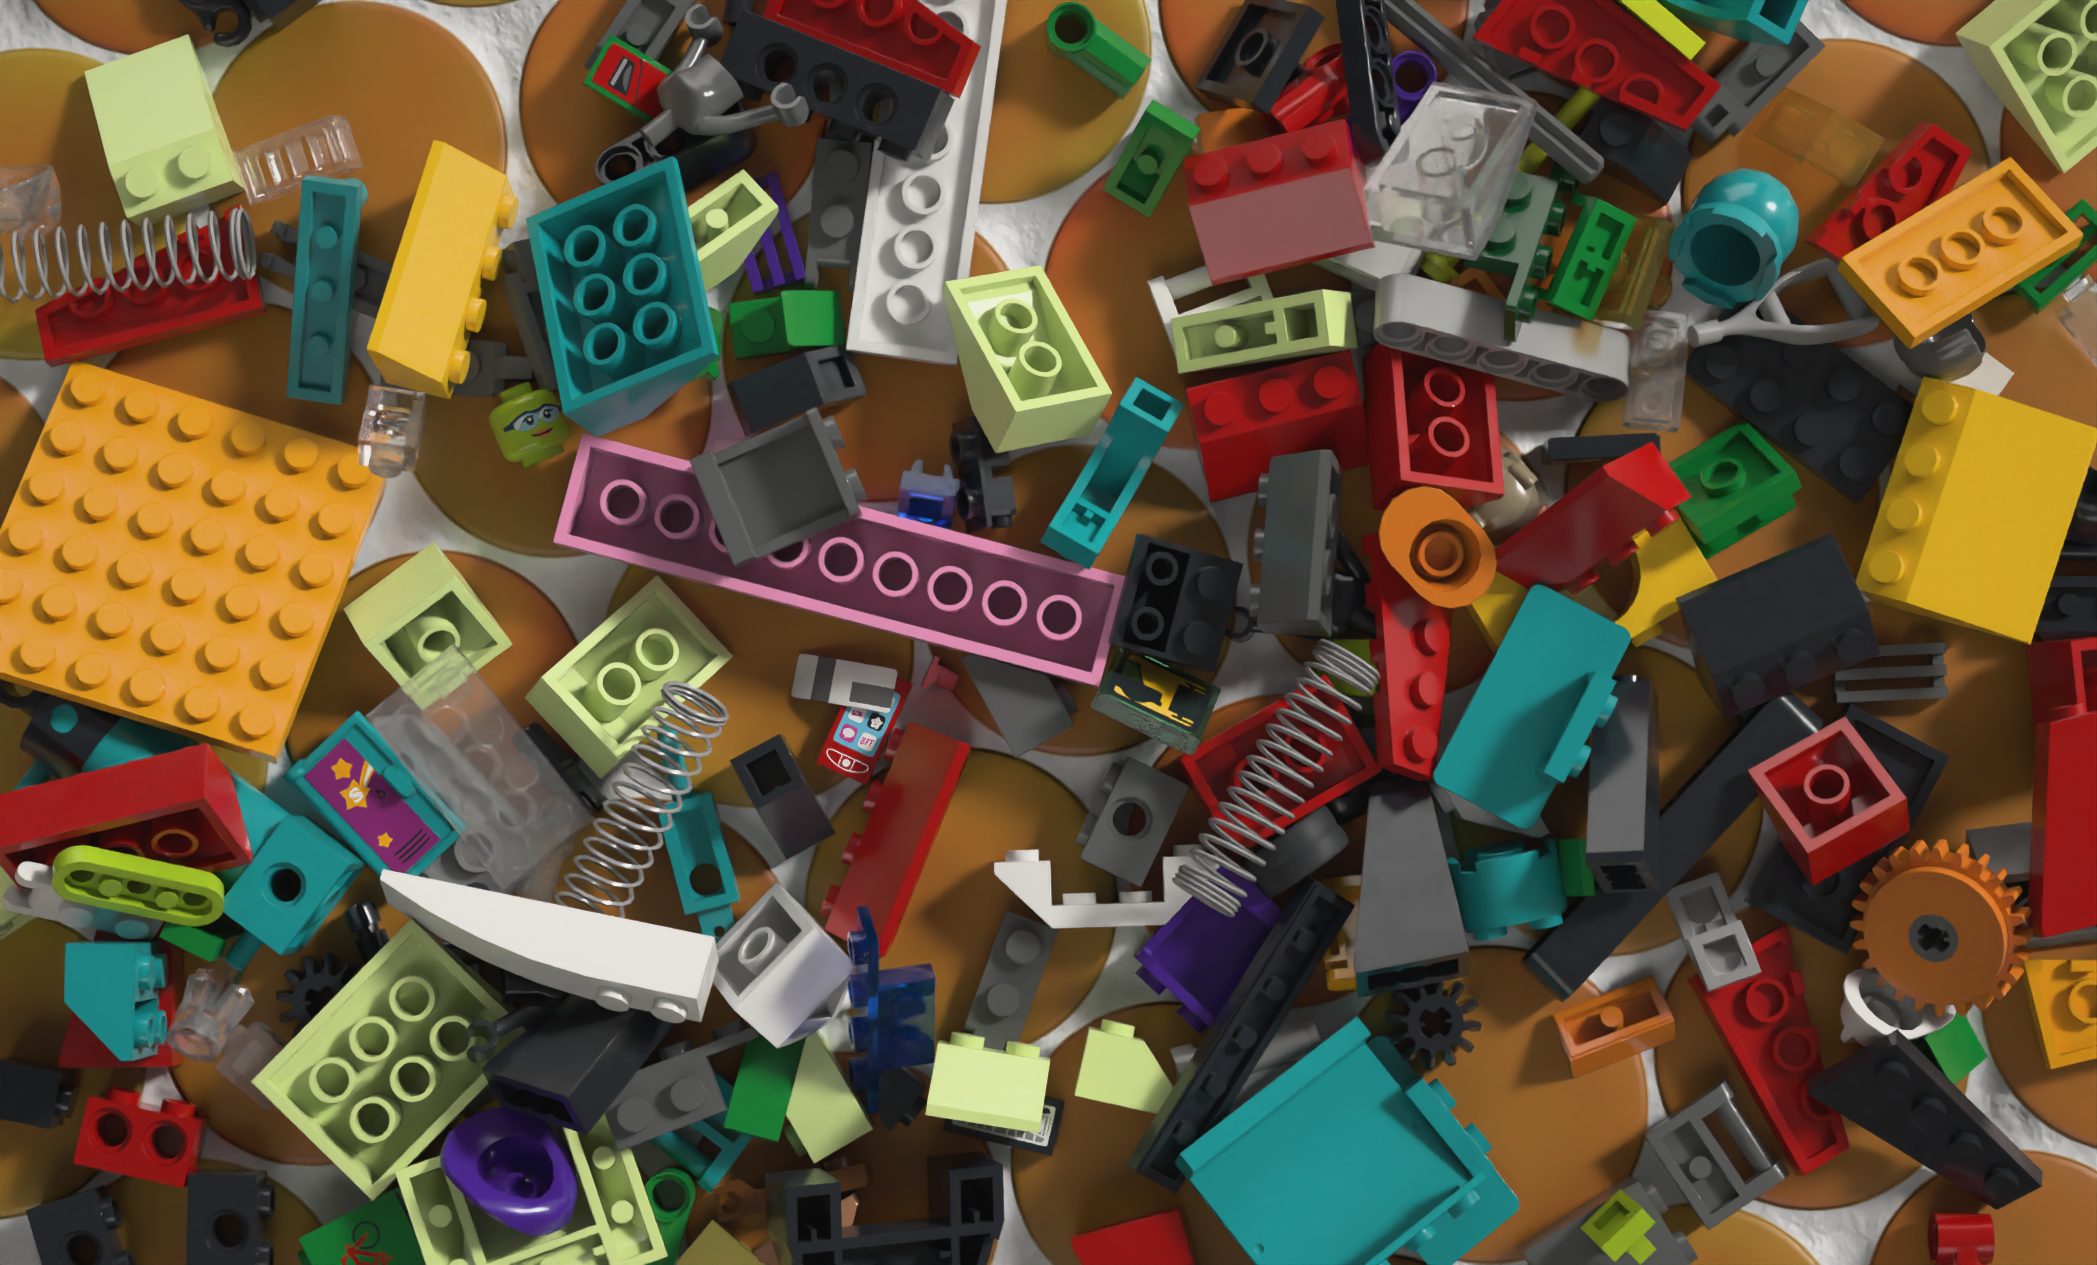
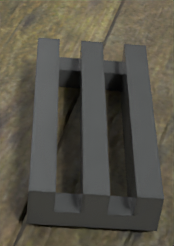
M1945 642L1878 645L1880 654L1874 656L1930 655V665L1843 669L1831 674L1833 703L1948 698V687H1945L1944 677L1947 676V668L1943 660V654L1946 653ZM1931 677V687L1845 691V680Z

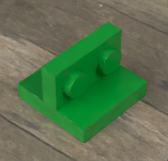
M1745 419L1668 463L1691 495V498L1676 508L1706 560L1795 509L1797 506L1792 494L1802 488L1796 471Z

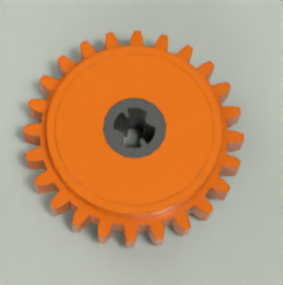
M1940 839L1931 852H1929L1923 840H1918L1910 849V854L1903 846H1900L1889 856L1890 860L1885 857L1880 859L1872 868L1873 873L1869 872L1860 883L1859 887L1863 891L1852 902V906L1863 913L1855 915L1850 921L1851 928L1863 931L1853 943L1854 949L1867 950L1869 953L1867 959L1862 963L1863 968L1873 969L1876 967L1881 974L1875 984L1879 988L1888 983L1896 989L1893 999L1897 1002L1905 996L1913 998L1915 1011L1920 1012L1926 1003L1934 1004L1936 1015L1943 1017L1953 1004L1959 1016H1965L1973 1006V1003L1983 1011L1993 1001V997L2001 1000L2010 990V984L2015 985L2023 974L2024 970L2021 966L2025 965L2032 954V950L2024 945L2028 944L2034 936V929L2021 925L2032 913L2030 907H2016L2015 904L2016 899L2023 890L2020 886L2007 888L2003 883L2009 871L2006 868H2002L1994 873L1987 867L1990 856L1985 853L1976 861L1969 857V845L1964 843L1956 853L1949 852L1946 839ZM1938 926H1943L1945 930L1941 931L1938 929Z

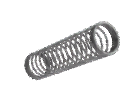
M1318 640V644L1314 645L1315 649L1311 650L1313 656L1322 664L1311 661L1303 664L1305 671L1313 680L1304 677L1294 679L1296 687L1305 696L1291 692L1284 695L1286 702L1296 712L1284 708L1275 710L1277 718L1287 728L1277 724H1267L1265 726L1267 733L1278 744L1264 739L1256 741V746L1268 759L1256 755L1246 757L1248 764L1259 775L1243 770L1237 772L1238 779L1252 792L1235 786L1227 788L1229 795L1243 808L1227 802H1219L1217 804L1221 813L1234 824L1215 817L1208 819L1211 828L1226 841L1206 833L1198 835L1201 843L1217 857L1198 849L1189 850L1191 858L1208 873L1184 864L1179 866L1178 873H1175L1176 877L1172 878L1173 883L1230 918L1235 917L1234 913L1238 912V907H1241L1240 902L1207 880L1242 898L1247 897L1246 892L1207 865L1197 855L1215 862L1251 882H1256L1257 880L1254 875L1229 859L1206 839L1220 844L1262 867L1266 866V862L1242 846L1216 824L1227 827L1271 851L1276 850V848L1269 841L1239 821L1225 808L1249 817L1280 835L1285 834V830L1257 812L1234 792L1256 800L1289 819H1295L1294 814L1259 791L1243 776L1265 784L1300 804L1305 803L1303 798L1280 784L1252 760L1274 768L1309 788L1314 787L1312 782L1286 766L1262 745L1283 752L1318 772H1324L1321 766L1296 751L1271 729L1292 736L1328 757L1333 756L1330 750L1298 730L1281 713L1301 720L1337 741H1343L1342 736L1312 718L1290 698L1312 705L1347 726L1352 725L1351 720L1322 703L1307 691L1300 682L1323 690L1356 710L1362 709L1360 704L1332 688L1309 667H1314L1334 675L1366 695L1371 694L1370 689L1375 688L1374 684H1377V679L1381 678L1378 671L1371 665L1328 640Z

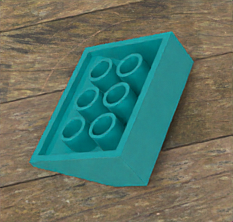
M673 156L526 218L562 410L565 416L595 437L601 436L648 416L719 357L678 160Z

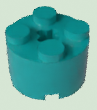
M1539 838L1540 849H1526L1525 839L1472 848L1463 851L1465 861L1463 863H1459L1453 856L1447 857L1464 930H1467V933H1473L1474 940L1482 941L1503 937L1508 934L1506 926L1528 922L1530 929H1545L1563 923L1561 912L1568 908L1567 897L1563 893L1561 869L1555 839Z

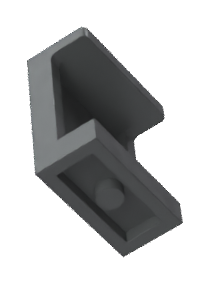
M817 407L807 410V414L717 453L713 454L709 451L690 459V463L731 560L737 568L863 516L858 503L868 498L855 467L844 471L837 456L836 450L846 446L833 415L822 419Z

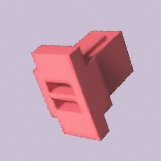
M933 655L920 686L927 688L929 683H932L946 690L953 691L959 675L938 665L940 658Z

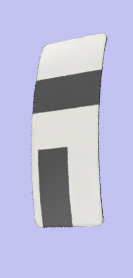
M800 654L798 656L791 695L796 698L888 713L891 710L897 671L891 668Z

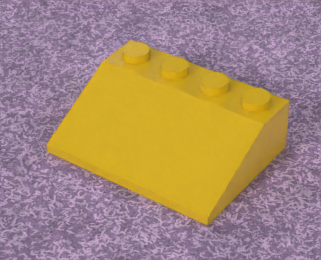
M1923 376L1855 581L1861 594L1878 604L2030 645L2097 444V428L1975 388Z

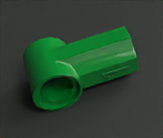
M1065 2L1058 5L1051 11L1047 19L1044 39L1048 49L1055 56L1067 59L1122 100L1131 91L1152 61L1094 18L1093 13L1086 6L1078 2ZM1074 18L1083 25L1085 37L1078 43L1067 44L1057 37L1055 25L1062 19Z
M667 1166L653 1174L644 1188L668 1256L645 1265L676 1264L690 1212L697 1198L695 1178L689 1171L680 1166ZM666 1179L678 1182L684 1189V1203L675 1208L663 1206L657 1200L655 1194L656 1185Z

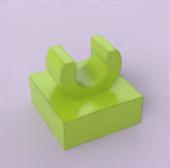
M1621 1188L1580 1227L1614 1262L1627 1252L1641 1265L1657 1250L1644 1236L1656 1222Z

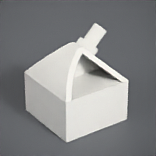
M775 883L716 944L719 961L713 984L733 1010L778 1049L819 1030L830 1023L838 1015L839 1011L849 1010L851 1004L875 1002L877 988L874 980L851 982L857 969L856 964L833 937L824 930L825 928L779 884Z

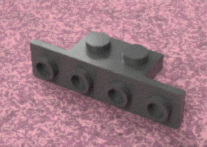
M741 1019L712 1030L714 1042L693 1049L691 1041L686 1040L658 1051L662 1062L644 1069L639 1068L604 1113L618 1151L628 1149L726 1111L727 1107L708 1057L763 1037V1035L754 1027L746 1029L744 1021Z

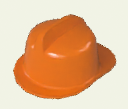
M1427 486L1407 489L1392 499L1383 512L1379 525L1380 548L1388 562L1408 584L1433 605L1447 608L1466 606L1483 596L1494 579L1497 566L1495 549L1485 531L1462 506L1441 489Z

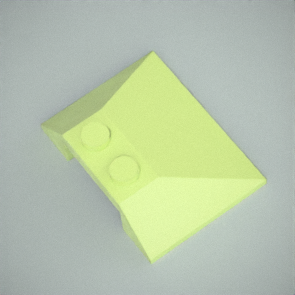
M603 1114L588 1135L547 1122L560 1135L571 1153L577 1172L579 1189L570 1222L550 1235H527L505 1226L473 1204L445 1175L440 1164V1156L395 1171L426 1265H645L668 1255L631 1147L618 1151L605 1114Z

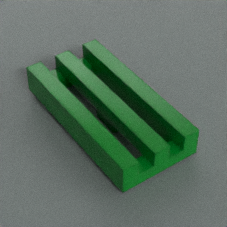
M2083 198L2065 213L2073 223H2076L2081 217L2089 223L2081 230L2084 235L2079 246L2013 286L2015 288L2014 292L2021 299L2025 298L2031 304L2030 308L2036 315L2097 263L2096 244L2041 294L2035 289L2036 286L2097 233V212Z

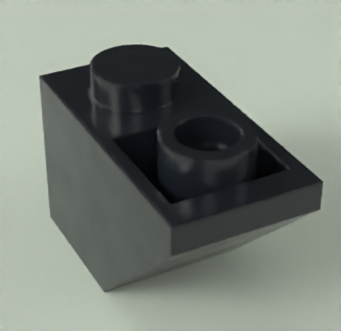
M778 734L730 760L756 811L786 860L836 834L784 735Z

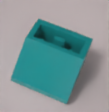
M88 940L65 943L64 1002L120 1061H134L157 1055L158 1045L165 1043L167 1016L164 1010H159V988L166 987L169 967L167 954L160 953V941Z

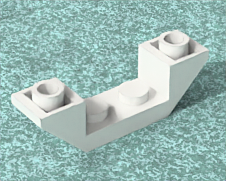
M1203 844L1173 845V856H1161L1163 901H1152V891L1119 892V903H1096V893L1063 894V904L1052 905L1050 860L1039 861V850L1005 851V862H994V874L1053 929L1166 925L1192 897V895L1174 884L1172 878L1176 877L1175 873H1178L1179 866L1184 864L1208 873L1189 855V850L1198 849L1207 853V848ZM1197 855L1215 871L1220 867L1219 864Z

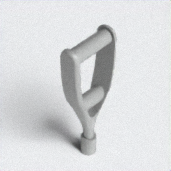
M1825 258L1784 274L1775 281L1762 300L1756 302V299L1751 300L1734 316L1721 322L1714 319L1689 326L1687 338L1690 345L1694 348L1719 342L1723 336L1749 335L1793 345H1814L1836 342L1867 334L1879 325L1880 319L1878 315H1872L1866 301L1837 271L1839 265L1831 259ZM1828 276L1850 321L1825 325L1791 324L1777 294L1798 284ZM1758 309H1759V311H1760V313H1761V315H1762L1764 321H1763V320H1760V319L1756 316V311H1757Z

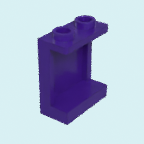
M1221 865L1216 871L1246 892L1247 897L1242 898L1210 880L1207 881L1240 902L1241 907L1237 908L1238 912L1234 913L1235 917L1230 918L1192 896L1167 924L1162 925L1134 955L1142 964L1135 974L1159 996L1168 988L1183 1002L1176 1012L1199 1034L1207 1027L1211 1028L1283 912L1253 882Z

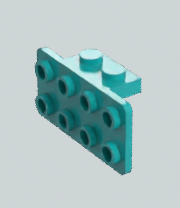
M1544 585L1532 586L1523 599L1433 772L1434 782L1438 786L1517 828H1532L1556 783H1564L1568 775L1577 778L1591 752V748L1584 745L1594 724L1602 728L1615 708L1618 698L1611 695V692L1617 681L1611 678L1630 643L1631 636L1629 631Z
M1376 1035L1367 1041L1366 1045L1471 1176L1474 1178L1482 1171L1487 1178L1474 1190L1481 1199L1455 1220L1448 1211L1431 1224L1437 1234L1416 1250L1427 1265H1453L1515 1214L1519 1209V1199L1496 1172L1495 1166L1487 1158L1486 1154L1493 1149L1492 1145L1472 1122L1463 1128L1452 1115L1450 1110L1457 1103L1438 1079L1435 1078L1427 1084L1422 1077L1417 1075L1408 1062L1402 1058V1055L1389 1042L1387 1037Z

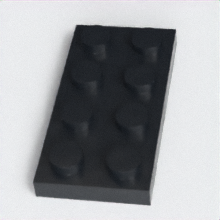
M1750 301L1736 302L1733 308H1725L1717 318V321L1721 322L1734 316ZM1758 309V310L1756 311V316H1757L1760 320H1763V321H1764V319H1763V317H1762V315H1761V313H1760V311H1759V309ZM1784 309L1791 324L1806 325ZM1749 335L1723 336L1719 342L1696 347L1678 370L1680 374L1740 419H1745L1752 428L1854 504L1860 503L1899 451L1914 406L1831 343L1793 345Z
M1846 704L1839 719L1843 717L1848 719L1906 796L1911 832L1950 756L1858 707ZM1910 832L1813 886L1786 850L1779 836H1777L1744 902L1828 947L1847 955L1859 930L1850 927V921L1855 915L1863 913L1852 906L1853 900L1863 891L1859 887L1860 883L1869 872L1873 873L1872 868L1880 859L1885 857L1890 860L1889 856L1895 849L1904 846Z

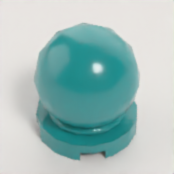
M1747 168L1721 173L1702 187L1693 200L1691 210L1686 213L1671 235L1668 249L1669 262L1675 260L1677 269L1685 278L1681 284L1685 290L1704 303L1722 308H1733L1736 302L1751 301L1753 299H1756V302L1764 298L1774 285L1780 274L1782 263L1795 248L1798 235L1799 209L1789 189L1769 173Z

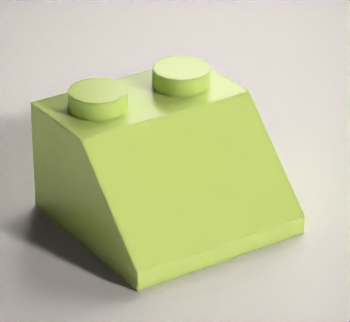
M434 542L344 608L363 645L423 711L513 645L465 578Z
M951 1032L950 1042L939 1040L925 1115L1039 1133L1050 1058L1039 1056L1040 1046L1007 1041L1006 1051L985 1048V1037Z

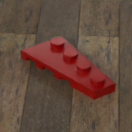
M769 0L762 16L942 88L947 94L959 99L981 48L980 45L918 0Z
M1378 533L1361 536L1363 556L1371 557L1372 582L1365 584L1366 607L1374 608L1377 639L1369 640L1370 662L1375 663L1381 677L1380 691L1373 694L1378 767L1417 781L1433 779V772L1437 765L1454 608L1433 605L1420 596L1388 562L1380 548Z
M1783 924L1750 942L1762 971L1761 974L1707 993L1698 973L1689 977L1687 981L1796 1176H1805L1850 1149L1841 1114L1807 1094L1809 1078L1824 1070L1818 1049L1822 1048L1816 1026L1811 1025L1803 997L1806 990L1800 970L1796 971L1789 947L1792 941L1787 924Z

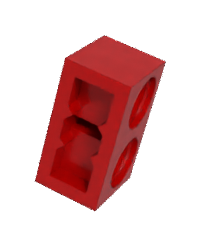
M108 1086L106 1094L99 1093L88 1097L73 1164L181 1188L188 1186V1175L197 1171L210 1117L194 1114L196 1105L181 1100L163 1098L161 1106L140 1102L141 1092L122 1087ZM111 1113L121 1116L127 1124V1136L121 1144L112 1142L104 1131L105 1120ZM165 1125L174 1127L182 1136V1148L176 1156L165 1153L159 1145V1133Z

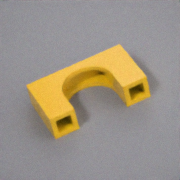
M1681 517L1673 525L1653 538L1646 531L1634 540L1640 549L1628 557L1632 569L1631 592L1623 610L1612 622L1629 631L1631 641L1635 647L1646 643L1665 631L1660 621L1679 611L1676 602L1677 597L1717 581L1715 574ZM1495 571L1493 582L1484 595L1465 606L1494 655L1528 592L1526 587Z

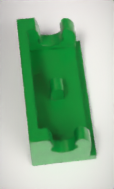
M1573 192L1569 203L1582 207V212L1548 289L1535 286L1534 290L1538 291V300L1544 301L1545 305L1592 322L1637 218L1599 198Z

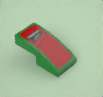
M610 34L582 85L631 112L630 115L648 124L663 112L659 104L657 88L661 81L673 71Z

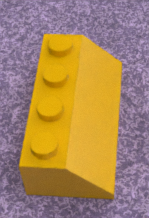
M433 140L366 350L387 384L451 399L455 383L462 384L466 378L470 364V352L466 351L471 332L478 333L484 322L487 304L486 300L482 299L487 281H495L499 274L503 251L498 246L504 228L510 230L515 223L519 199L515 197L507 175L447 143Z

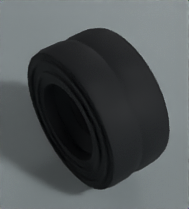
M1325 805L1284 828V835L1277 833L1267 840L1275 846L1276 850L1271 851L1260 845L1252 851V853L1266 862V866L1262 867L1247 858L1243 860L1249 873L1256 877L1258 886L1269 898L1282 893L1337 855L1350 842L1346 833L1336 823L1334 816Z

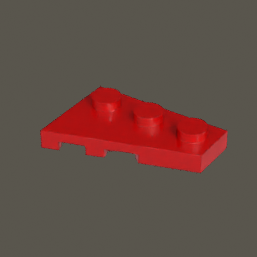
M1921 122L1804 242L1839 265L1843 256L1951 193L1972 150L1934 123Z

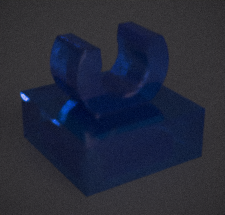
M917 459L913 463L911 471L903 470L897 516L940 528L951 529L959 481L958 479H953L954 469L952 465L945 464L942 477L923 474V460Z

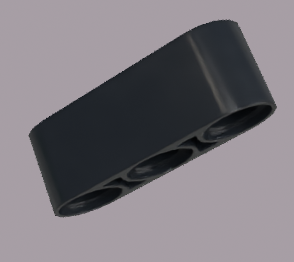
M740 100L727 109L722 116L745 111ZM679 127L653 148L645 141L639 131L603 151L596 160L594 169L601 186L673 156L678 160L684 192L745 161L755 151L758 139L753 127L716 136L692 135Z

